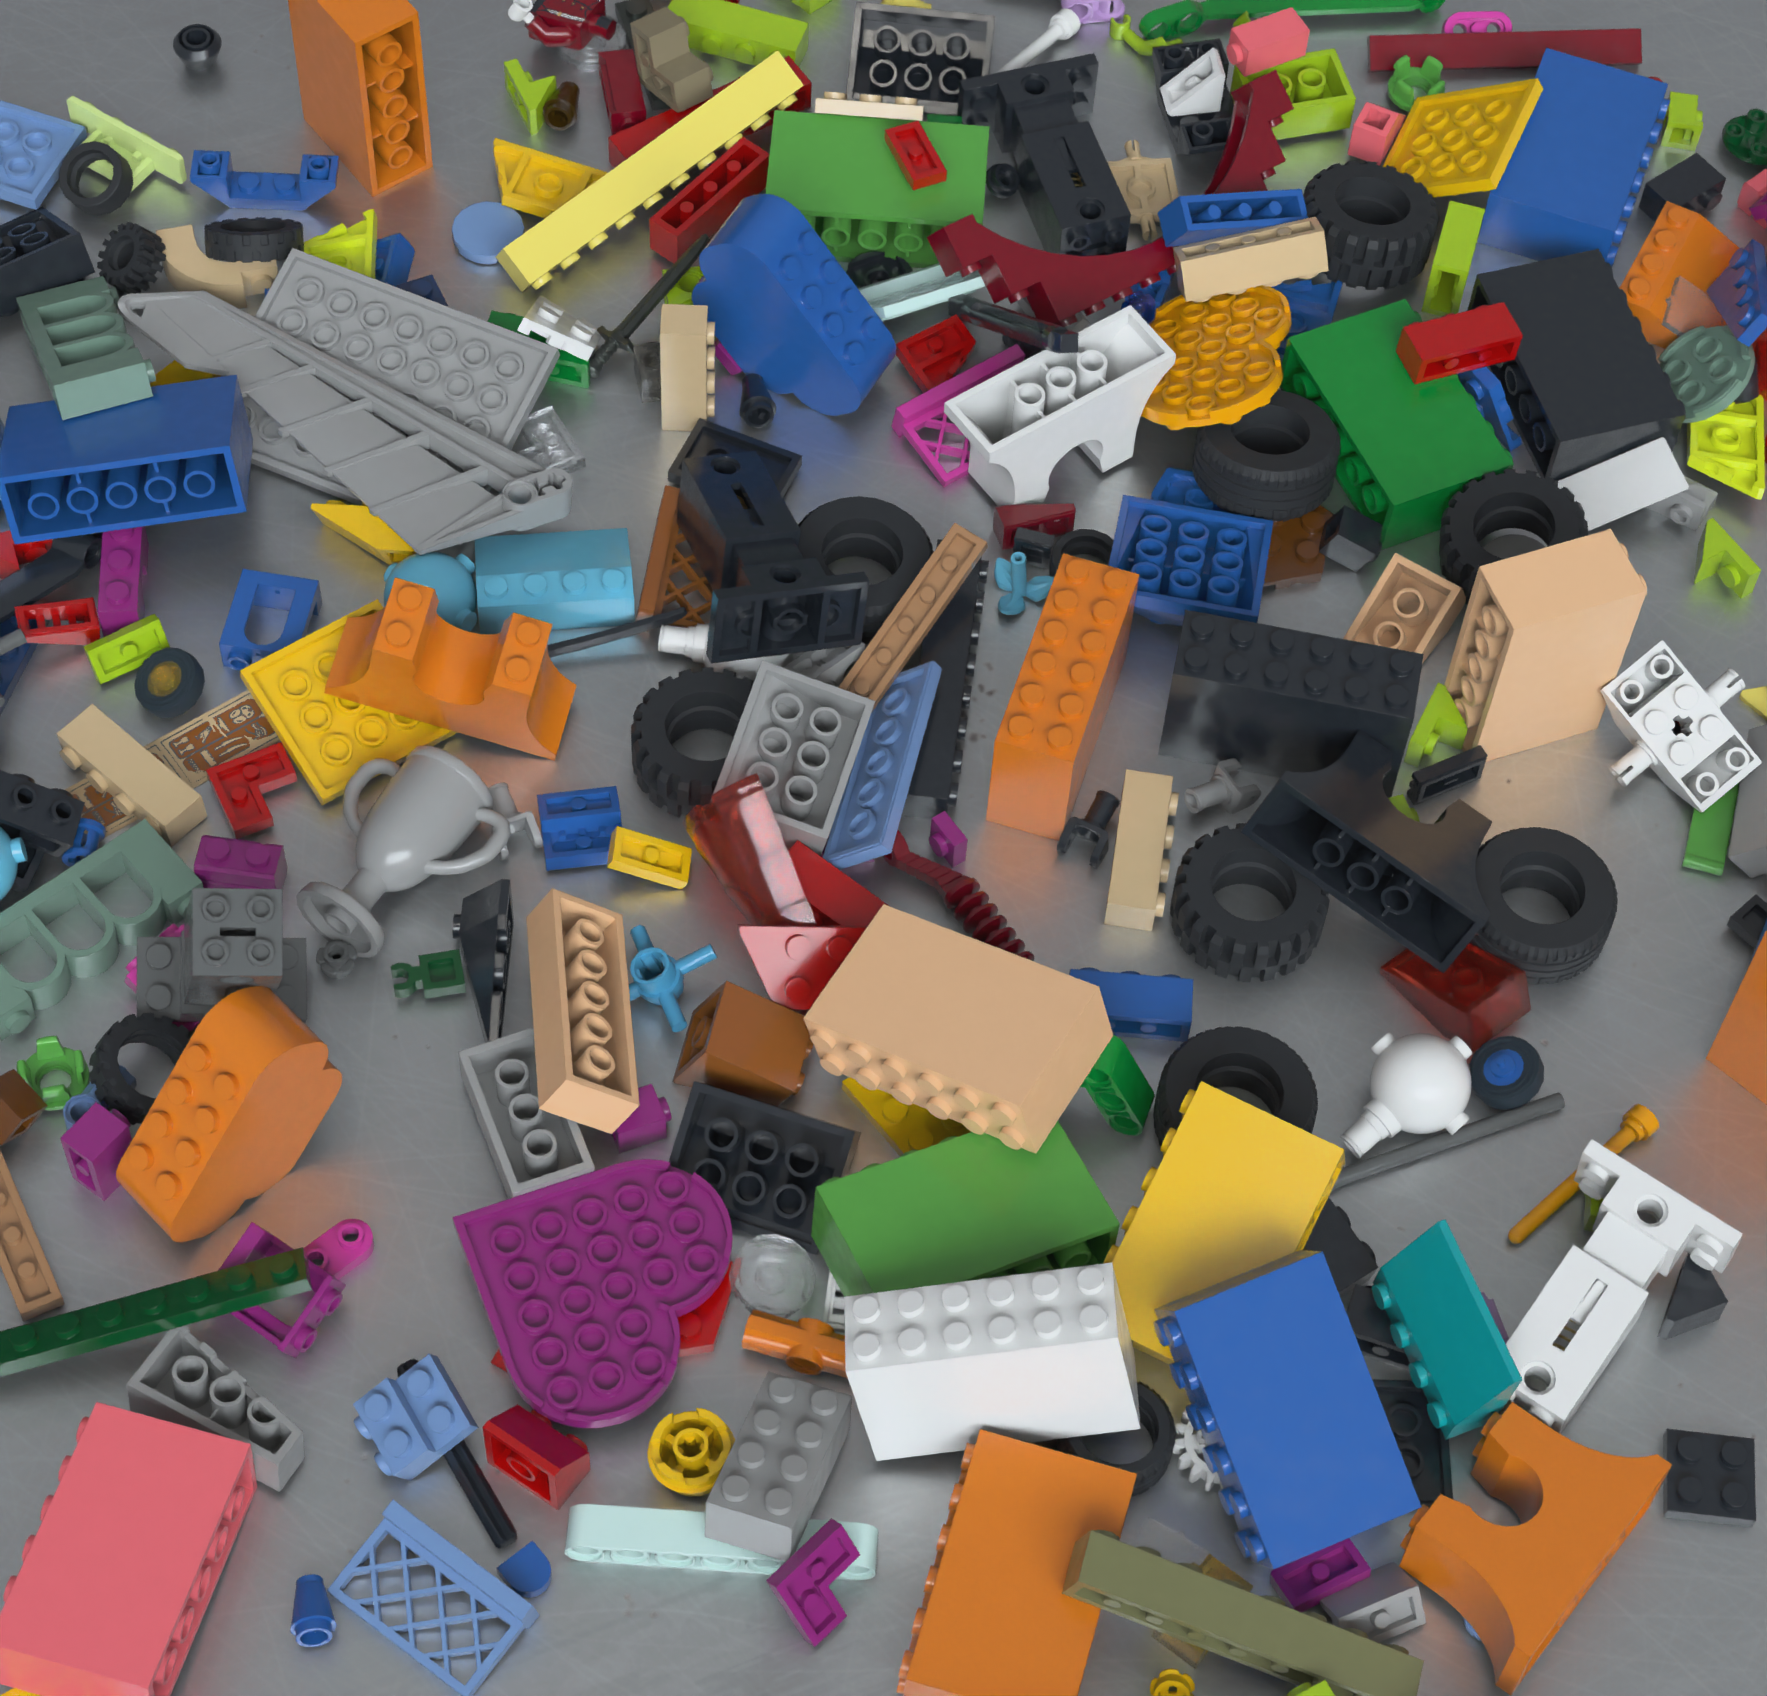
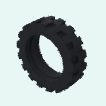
M256 217L255 219L238 218V220L226 219L222 220V222L215 221L204 227L205 253L208 258H213L214 260H226V262L242 261L243 263H253V261L271 262V260H286L292 248L304 252L303 224L299 221L294 222L291 219L282 220V218L266 219V217Z
M148 1012L143 1013L139 1017H136L135 1014L124 1017L120 1023L117 1021L109 1028L96 1044V1050L90 1057L89 1065L93 1066V1069L89 1073L91 1084L96 1085L97 1090L94 1092L100 1102L104 1100L109 1106L107 1108L108 1111L112 1108L118 1110L133 1126L136 1123L142 1124L156 1098L140 1094L127 1084L119 1069L118 1053L122 1046L129 1043H146L160 1049L171 1059L175 1066L191 1037L188 1035L190 1031L183 1025L178 1027L172 1023L173 1019L167 1016L157 1018L154 1017V1013Z

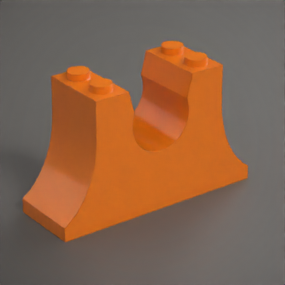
M396 577L387 604L383 609L371 615L347 618L325 686V694L555 761L577 685L563 676L549 657L548 639L553 624L513 612L504 621L500 633L478 634L465 631L449 624L437 614L436 610L439 600L435 589Z
M1514 1402L1509 1405L1502 1415L1495 1411L1481 1431L1483 1437L1472 1452V1455L1477 1460L1471 1475L1490 1496L1500 1499L1515 1511L1522 1524L1517 1526H1500L1490 1523L1478 1516L1470 1506L1440 1494L1431 1507L1422 1504L1421 1508L1417 1510L1408 1525L1411 1529L1400 1545L1405 1550V1553L1399 1565L1404 1571L1445 1599L1468 1621L1478 1634L1490 1656L1495 1673L1496 1686L1510 1696L1647 1512L1672 1466L1671 1463L1657 1454L1646 1457H1623L1585 1447L1556 1432Z

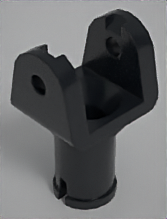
M1097 791L1096 797L1085 818L1071 817L1068 820L1059 839L1057 850L1066 853L1074 838L1079 836L1096 844L1089 865L1098 868L1109 850V834L1105 829L1120 804L1119 799L1109 792Z

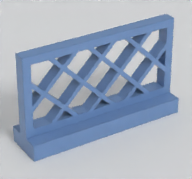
M392 1500L382 1512L384 1519L326 1591L461 1696H473L524 1628L529 1630L540 1615L532 1604L395 1500ZM389 1534L400 1542L402 1560L377 1564L376 1548L386 1535ZM408 1549L416 1554L418 1558L409 1559ZM370 1558V1565L363 1566L367 1559ZM427 1564L435 1569L437 1587L412 1590L410 1567ZM403 1568L405 1592L380 1596L378 1572ZM371 1574L373 1597L353 1600L343 1592L354 1576ZM443 1576L454 1584L443 1586ZM464 1591L470 1595V1614L446 1617L444 1594ZM437 1595L439 1619L415 1622L413 1599ZM405 1600L408 1624L388 1627L382 1622L381 1604ZM477 1602L489 1611L478 1612ZM374 1605V1615L366 1610L364 1606ZM498 1617L510 1626L499 1642L481 1644L479 1620ZM472 1622L475 1645L449 1649L447 1625ZM440 1627L442 1651L430 1653L419 1651L417 1649L415 1631ZM408 1632L409 1642L397 1633ZM491 1651L483 1661L482 1652ZM476 1654L477 1670L464 1685L452 1676L450 1657ZM443 1659L444 1669L432 1660Z

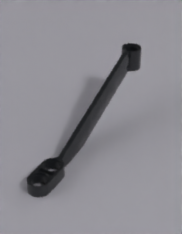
M94 534L53 539L52 548L47 553L1 580L0 624L15 615L14 607L32 605L76 578L83 569L90 570L95 567L101 559L102 538Z

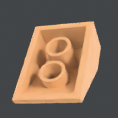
M1394 553L1343 639L1424 654L1423 664L1452 626L1466 602V596L1458 585Z

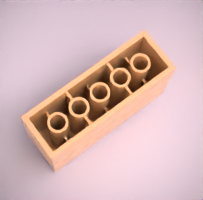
M1611 529L1479 566L1444 684L1467 726L1468 731L1462 747L1463 752L1481 745L1488 755L1486 762L1598 728L1606 706L1600 690L1617 676L1643 601L1647 595V586L1643 576L1636 573L1629 561L1625 545L1618 542Z
M885 904L880 908L803 1018L811 1036L810 1040L814 1044L819 1056L820 1064L827 1072L835 1076L843 1074L857 1080L860 1085L869 1090H882L891 1094L896 1100L905 1105L916 1104L927 1109L939 1119L946 1120L950 1118L962 1123L975 1134L982 1135L986 1133L1000 1139L1002 1143L1012 1149L1019 1150L1023 1148L1035 1154L1113 1037L1099 986Z

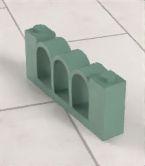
M103 276L16 298L25 333L62 420L153 397L150 382L156 381V376L151 360H143L138 347L135 348L133 338L127 334L124 318L117 313L119 300L115 287L109 288Z
M143 819L0 913V956L29 936H32L56 964L53 972L46 978L37 982H23L13 977L0 963L1 1041L12 1034H18L25 1030L30 1022L37 1018L34 1010H43L58 1004L67 995L71 987V976L87 978L106 972L118 957L119 944L135 946L137 945V937H157L163 931L167 919L171 924L174 923L175 925L185 919L192 889L204 888L203 883L146 819ZM125 873L152 901L150 907L144 913L129 918L115 916L94 895ZM78 904L104 932L102 939L96 945L82 950L65 947L46 927V925Z

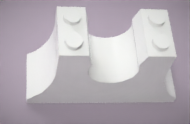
M1131 305L1078 332V353L1059 354L1043 350L945 402L944 413L970 441L969 474L998 506L1043 504L1049 490L1048 480L1051 471L1057 462L1077 445L1102 473L1133 457L1137 427L1143 409L1157 384L1175 364L1176 353Z

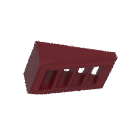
M1073 503L994 507L993 531L1002 550L1013 548L1018 527L1055 537L1063 536L1074 529L1076 508Z

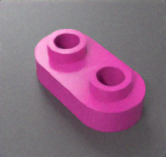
M1499 11L1457 12L1444 21L1441 33H1453L1455 25L1461 26L1463 33L1487 32L1489 24L1494 25L1497 28V32H1512V23L1506 14Z
M345 1219L304 1247V1251L309 1260L320 1259L324 1261L319 1267L339 1280L370 1257L374 1249V1239L371 1228L364 1221ZM349 1234H355L358 1236V1238L353 1242H347L344 1240V1238Z

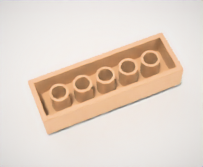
M552 888L526 917L539 1109L612 1134L639 1106L623 916L617 912Z

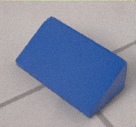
M401 233L378 239L376 246L375 279L395 287L408 281L415 254L413 246Z

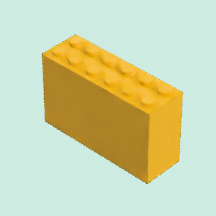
M1202 1081L1197 1091L1189 1089L1179 1110L1183 1114L1182 1121L1177 1130L1172 1127L1169 1129L1161 1145L1160 1151L1163 1152V1160L1158 1169L1153 1166L1149 1169L1141 1186V1190L1144 1191V1198L1139 1208L1134 1205L1131 1206L1122 1224L1121 1229L1125 1230V1236L1120 1247L1113 1244L1103 1264L1113 1263L1132 1346L1168 1365L1173 1363L1174 1360L1168 1345L1163 1347L1156 1335L1153 1322L1158 1320L1154 1309L1296 1251H1303L1345 1164V1150Z

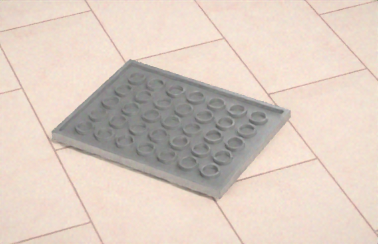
M294 248L291 249L255 315L256 318L509 450L512 449L560 357L559 350L556 347ZM342 394L343 396H345L346 398H348V399L351 400L352 402H355L354 400L350 399V398L347 397L346 395ZM250 397L243 398L253 437L252 464L362 506L363 502L334 475L327 477L323 473V468L325 467L292 436L282 438L278 435V428H281V426ZM370 413L382 422H384L385 424H387L388 426H390L391 428L395 429L396 431L404 435L405 437H409L408 434L404 433L403 431L393 426L389 422L385 421L381 417L377 416L374 413ZM426 449V451L458 472H466L432 449ZM489 485L482 486V488H484L488 492H490L492 488Z

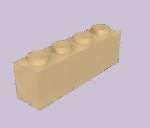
M1316 217L1173 247L1178 287L1186 302H1204L1212 296L1225 293L1232 295L1241 294L1248 288L1261 285L1273 287L1281 284L1284 280L1293 278L1310 279L1317 276L1318 273L1329 271L1325 232Z
M662 304L660 323L662 430L692 431L699 418L707 420V417H715V395H708V393H715V371H708V369L715 368V346H708L715 344V322L708 321V306Z
M91 704L56 733L62 748L59 754L70 768L76 770L79 767L86 773V778L98 792L103 793L106 790L114 797V803L125 815L130 816L134 814L141 821L146 819L171 847L207 817L202 796L94 704Z
M1126 769L1106 904L1105 925L1152 931L1155 916L1163 917L1166 893L1158 892L1159 883H1167L1170 859L1163 858L1164 849L1172 848L1175 827L1167 825L1168 815L1176 816L1179 793L1171 792L1173 776Z

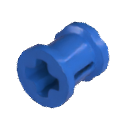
M80 818L73 846L63 853L62 862L71 867L81 861L80 856L85 858L96 851L99 847V842L105 838V827L96 820Z

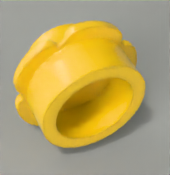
M1175 1668L1162 1670L1159 1673V1677L1153 1678L1150 1683V1693L1152 1696H1194L1192 1693L1195 1690L1193 1679L1187 1673H1179V1670ZM1170 1686H1175L1177 1690L1169 1691L1168 1688Z

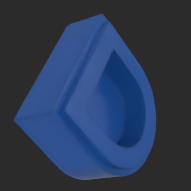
M533 1540L496 1568L497 1574L505 1584L523 1598H533L541 1595L549 1587L552 1578L550 1562Z

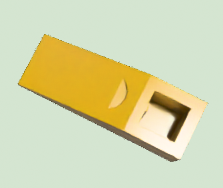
M328 500L326 504H311L312 511L324 525L388 565L399 563L406 557L416 554L414 549L378 516L370 514L369 507L362 503V506L347 505L341 501Z

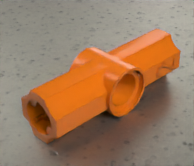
M755 1309L752 1310L745 1327L742 1348L785 1360L791 1369L802 1374L819 1375L823 1371L848 1378L845 1367V1335L835 1333L830 1325L818 1319L801 1318L796 1322Z

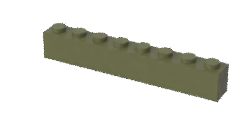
M1090 1530L1074 1544L1062 1594L1298 1686L1309 1682L1313 1687L1326 1680L1335 1696H1417L1424 1660L1409 1655V1651L1402 1646L1380 1644L1368 1639V1635L1361 1630L1355 1628L1342 1629L1327 1623V1619L1318 1613L1296 1611L1286 1607V1603L1277 1597L1269 1595L1258 1596L1244 1590V1586L1239 1582L1229 1579L1218 1580L1207 1576L1196 1565L1174 1563L1162 1558L1161 1553L1153 1548L1131 1546L1119 1541L1120 1539L1116 1534L1106 1530Z

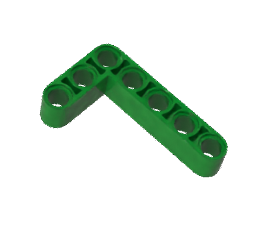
M1113 1035L1080 1087L1086 1088L1107 1124L1112 1129L1124 1135L1137 1136L1144 1129L1155 1094L1126 1044L1120 1038Z

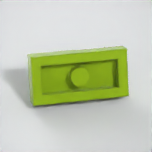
M152 614L83 648L96 680L101 685L142 666L143 662L154 652L170 648L159 618Z

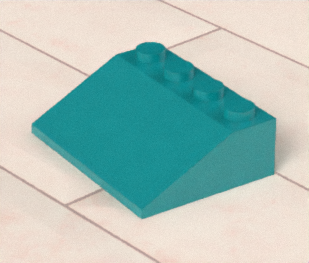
M1446 1219L1435 1223L1379 1269L1372 1282V1294L1377 1306L1381 1310H1386L1392 1323L1390 1325V1332L1394 1343L1399 1349L1404 1348L1410 1362L1408 1365L1409 1374L1414 1385L1417 1388L1423 1389L1429 1402L1427 1404V1411L1431 1422L1436 1428H1441L1445 1439H1449L1484 1426L1495 1411L1501 1412L1523 1379Z

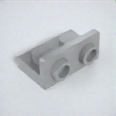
M1685 477L1689 489L1645 507L1673 520L1679 525L1697 531L1715 503L1718 492Z

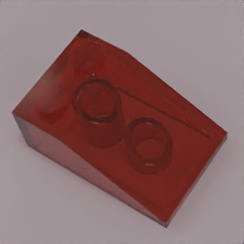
M1470 943L1444 973L1408 948L1380 967L1381 975L1444 1037L1451 1040L1454 1036H1458L1472 1052L1531 1011L1526 972Z

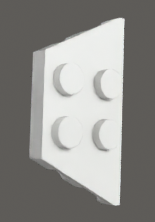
M541 295L527 312L518 328V331L529 335L532 330L546 338L547 344L585 361L589 360L601 338L596 333L597 328L583 319L574 318L560 306Z

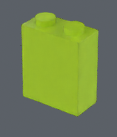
M1449 201L1421 312L1441 317L1449 313H1458L1485 212L1484 208Z

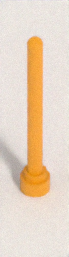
M1635 1104L1623 1115V1122L1620 1124L1621 1129L1603 1146L1618 1155L1632 1141L1647 1140L1659 1129V1122L1647 1107ZM1577 1169L1509 1230L1508 1238L1512 1243L1519 1244L1523 1242L1580 1190L1579 1183L1574 1181Z

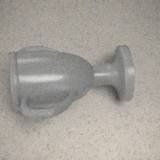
M417 746L408 754L406 761L401 767L388 759L377 758L370 760L359 767L348 781L344 791L343 814L350 829L357 837L355 854L358 872L342 890L324 882L308 883L296 895L297 906L303 917L328 941L342 940L344 944L353 945L358 957L372 958L384 945V932L370 911L383 893L410 889L432 874H462L485 865L494 859L508 842L511 833L509 821L502 814L493 810L491 793L478 774L462 760L445 750L433 746ZM377 774L390 775L393 778L381 792L364 822H362L358 814L360 792L373 776ZM481 822L491 824L495 828L493 835L481 849L460 859L447 861Z

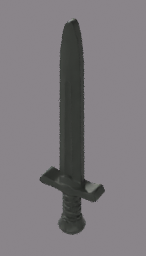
M703 234L678 258L613 331L607 330L604 326L597 329L605 342L594 353V356L589 358L590 378L599 377L603 364L610 359V356H613L617 349L620 348L629 353L635 352L636 347L629 337L697 260L710 241L707 234Z

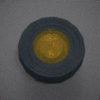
M164 648L154 652L143 662L138 670L134 683L135 695L143 708L160 718L177 717L192 708L201 696L205 683L204 670L197 659L190 653L180 648Z

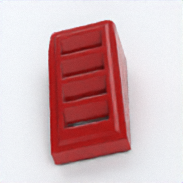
M94 597L14 607L18 629L20 628L27 643L88 645L100 639V625ZM28 619H36L38 628L30 629ZM45 620H52L53 627H46ZM61 620L68 621L69 625H61Z

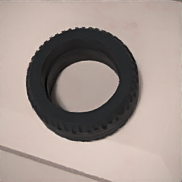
M1141 1381L1137 1382L1140 1422L1149 1432L1153 1443L1152 1450L1145 1457L1128 1464H1113L1094 1456L1083 1444L1080 1436L1057 1439V1449L1059 1452L1137 1473L1131 1497L1149 1490L1150 1487H1153L1161 1479L1170 1463L1176 1437L1174 1419L1168 1405L1153 1388L1150 1389L1147 1384L1145 1385Z

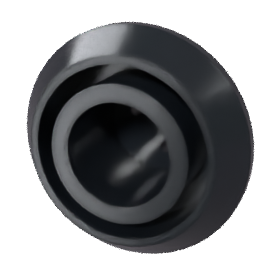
M192 24L184 27L176 34L173 40L175 53L185 66L193 70H204L211 67L216 62L222 45L218 32L203 24Z

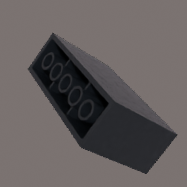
M1599 249L1476 275L1467 311L1481 305L1489 306L1504 302L1523 334L1514 360L1486 367L1502 384L1506 402L1514 418L1512 421L1540 478L1545 479L1546 476H1549L1556 481L1562 480L1661 437L1665 438L1671 452L1673 451L1674 446L1677 444L1682 423L1686 418L1684 404L1675 396L1668 374L1662 371L1656 359L1654 347L1648 344L1642 333L1640 320L1631 312L1624 290L1619 289L1613 277L1612 267L1608 262H1605Z
M1185 610L1158 755L1216 766L1220 761L1234 758L1242 766L1237 770L1280 778L1286 770L1301 773L1314 772L1332 765L1360 729L1393 752L1391 769L1382 780L1384 792L1387 798L1392 797L1414 720L1424 654Z

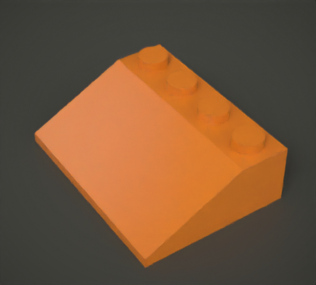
M1669 201L1665 203L1619 288L1624 290L1631 312L1640 320L1642 333L1647 342L1664 349L1678 337L1696 327L1703 325L1705 328L1727 325L1706 290L1729 266L1731 257L1739 249L1736 244L1701 214Z

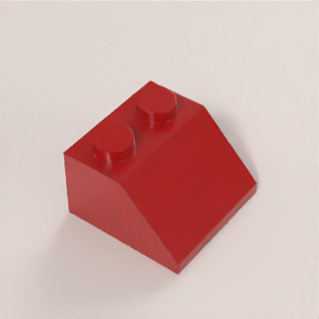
M518 1404L489 1419L483 1426L487 1462L559 1511L591 1470L590 1455L585 1443L573 1434L568 1433L564 1436L552 1428L553 1425L548 1418L534 1409L529 1412Z

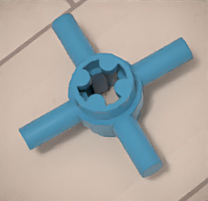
M635 926L631 929L630 934L638 953L630 965V972L633 977V982L629 984L630 1002L642 997L650 1003L662 1006L672 1031L681 1032L687 1027V1022L677 1001L684 989V974L718 957L712 945L708 944L675 960L667 955L665 951L653 946L645 926Z

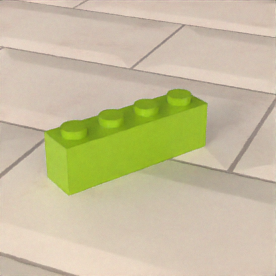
M671 0L668 9L677 16L683 17L689 27V36L687 38L690 49L757 66L776 51H779L783 58L790 56L798 67H800L808 49L809 23L724 0Z

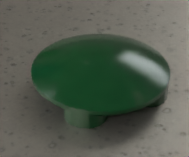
M1751 109L1747 115L1735 117L1725 124L1722 130V140L1730 153L1751 164L1767 165V113L1765 111Z

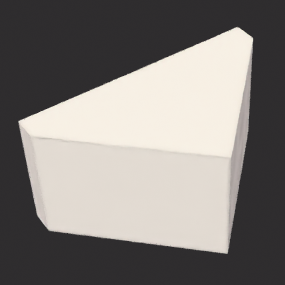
M1215 48L1210 49L1160 87L1167 114L1171 117L1220 111L1226 76L1218 50Z

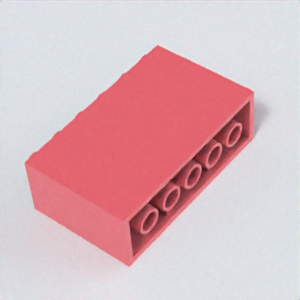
M96 1402L90 1417H83L79 1424L76 1435L77 1445L72 1456L67 1455L61 1464L58 1475L60 1483L55 1494L48 1495L43 1503L40 1514L42 1523L37 1534L30 1535L25 1543L22 1553V1567L18 1575H12L7 1582L3 1596L5 1604L0 1613V1684L41 1696H170L257 1489L251 1444Z

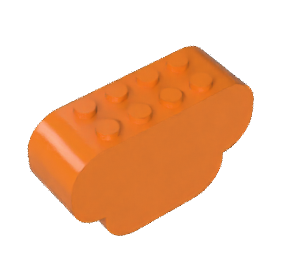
M254 986L229 994L210 1009L194 1031L120 1160L116 1170L118 1183L173 1241L187 1242L214 1232L239 1210L245 1200L265 1193L282 1180L298 1161L337 1096L342 1084L341 1072L328 1060L329 1050L327 1045L270 988Z

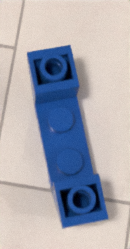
M194 150L190 182L230 208L304 211L336 188L339 156L303 154L300 174L233 171L230 151Z

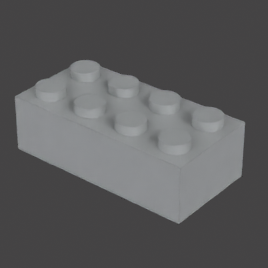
M533 1028L458 1052L463 1083L508 1199L595 1171L594 1163L578 1123L539 1109Z
M768 1371L706 1501L705 1537L787 1561L795 1553L850 1431L852 1395Z

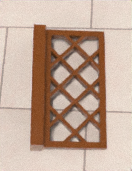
M665 485L635 621L661 614L663 606L676 600L680 607L686 608L688 614L669 625L689 628V626L696 627L697 623L705 624L700 616L711 611L712 593L706 586L709 584L706 577L699 578L690 566L698 562L694 554L684 559L675 547L686 541L683 533L678 534L680 527L677 524L680 488ZM682 570L692 583L678 589L669 576ZM698 590L707 603L693 609L684 596Z

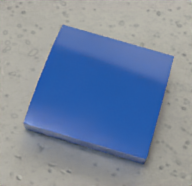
M616 786L537 795L546 871L607 864L611 833L617 826L622 827Z

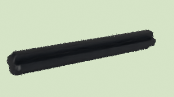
M410 1359L400 1364L397 1368L398 1378L419 1361ZM463 1439L443 1456L495 1547L498 1549L505 1548L517 1540V1531Z

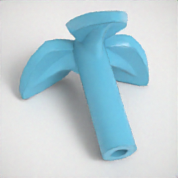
M1022 552L1013 553L1010 558L1011 563L1002 558H997L995 563L994 577L998 587L1006 591H1012V593L1002 596L998 602L999 611L1006 615L1019 614L1025 610L1026 607L1023 599L1025 596L1036 602L1046 598L1054 580L1052 576H1036L1027 582L1026 556Z

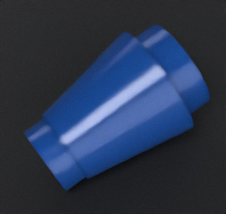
M315 1574L304 1575L296 1581L290 1631L296 1637V1642L301 1646H322L333 1638L332 1632L336 1629V1621L323 1578Z

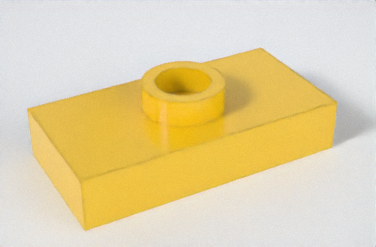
M617 826L611 833L607 868L682 890L688 883L692 848Z

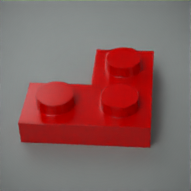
M282 742L206 769L207 778L235 839H240L274 826L273 817L262 794L297 781L296 772Z

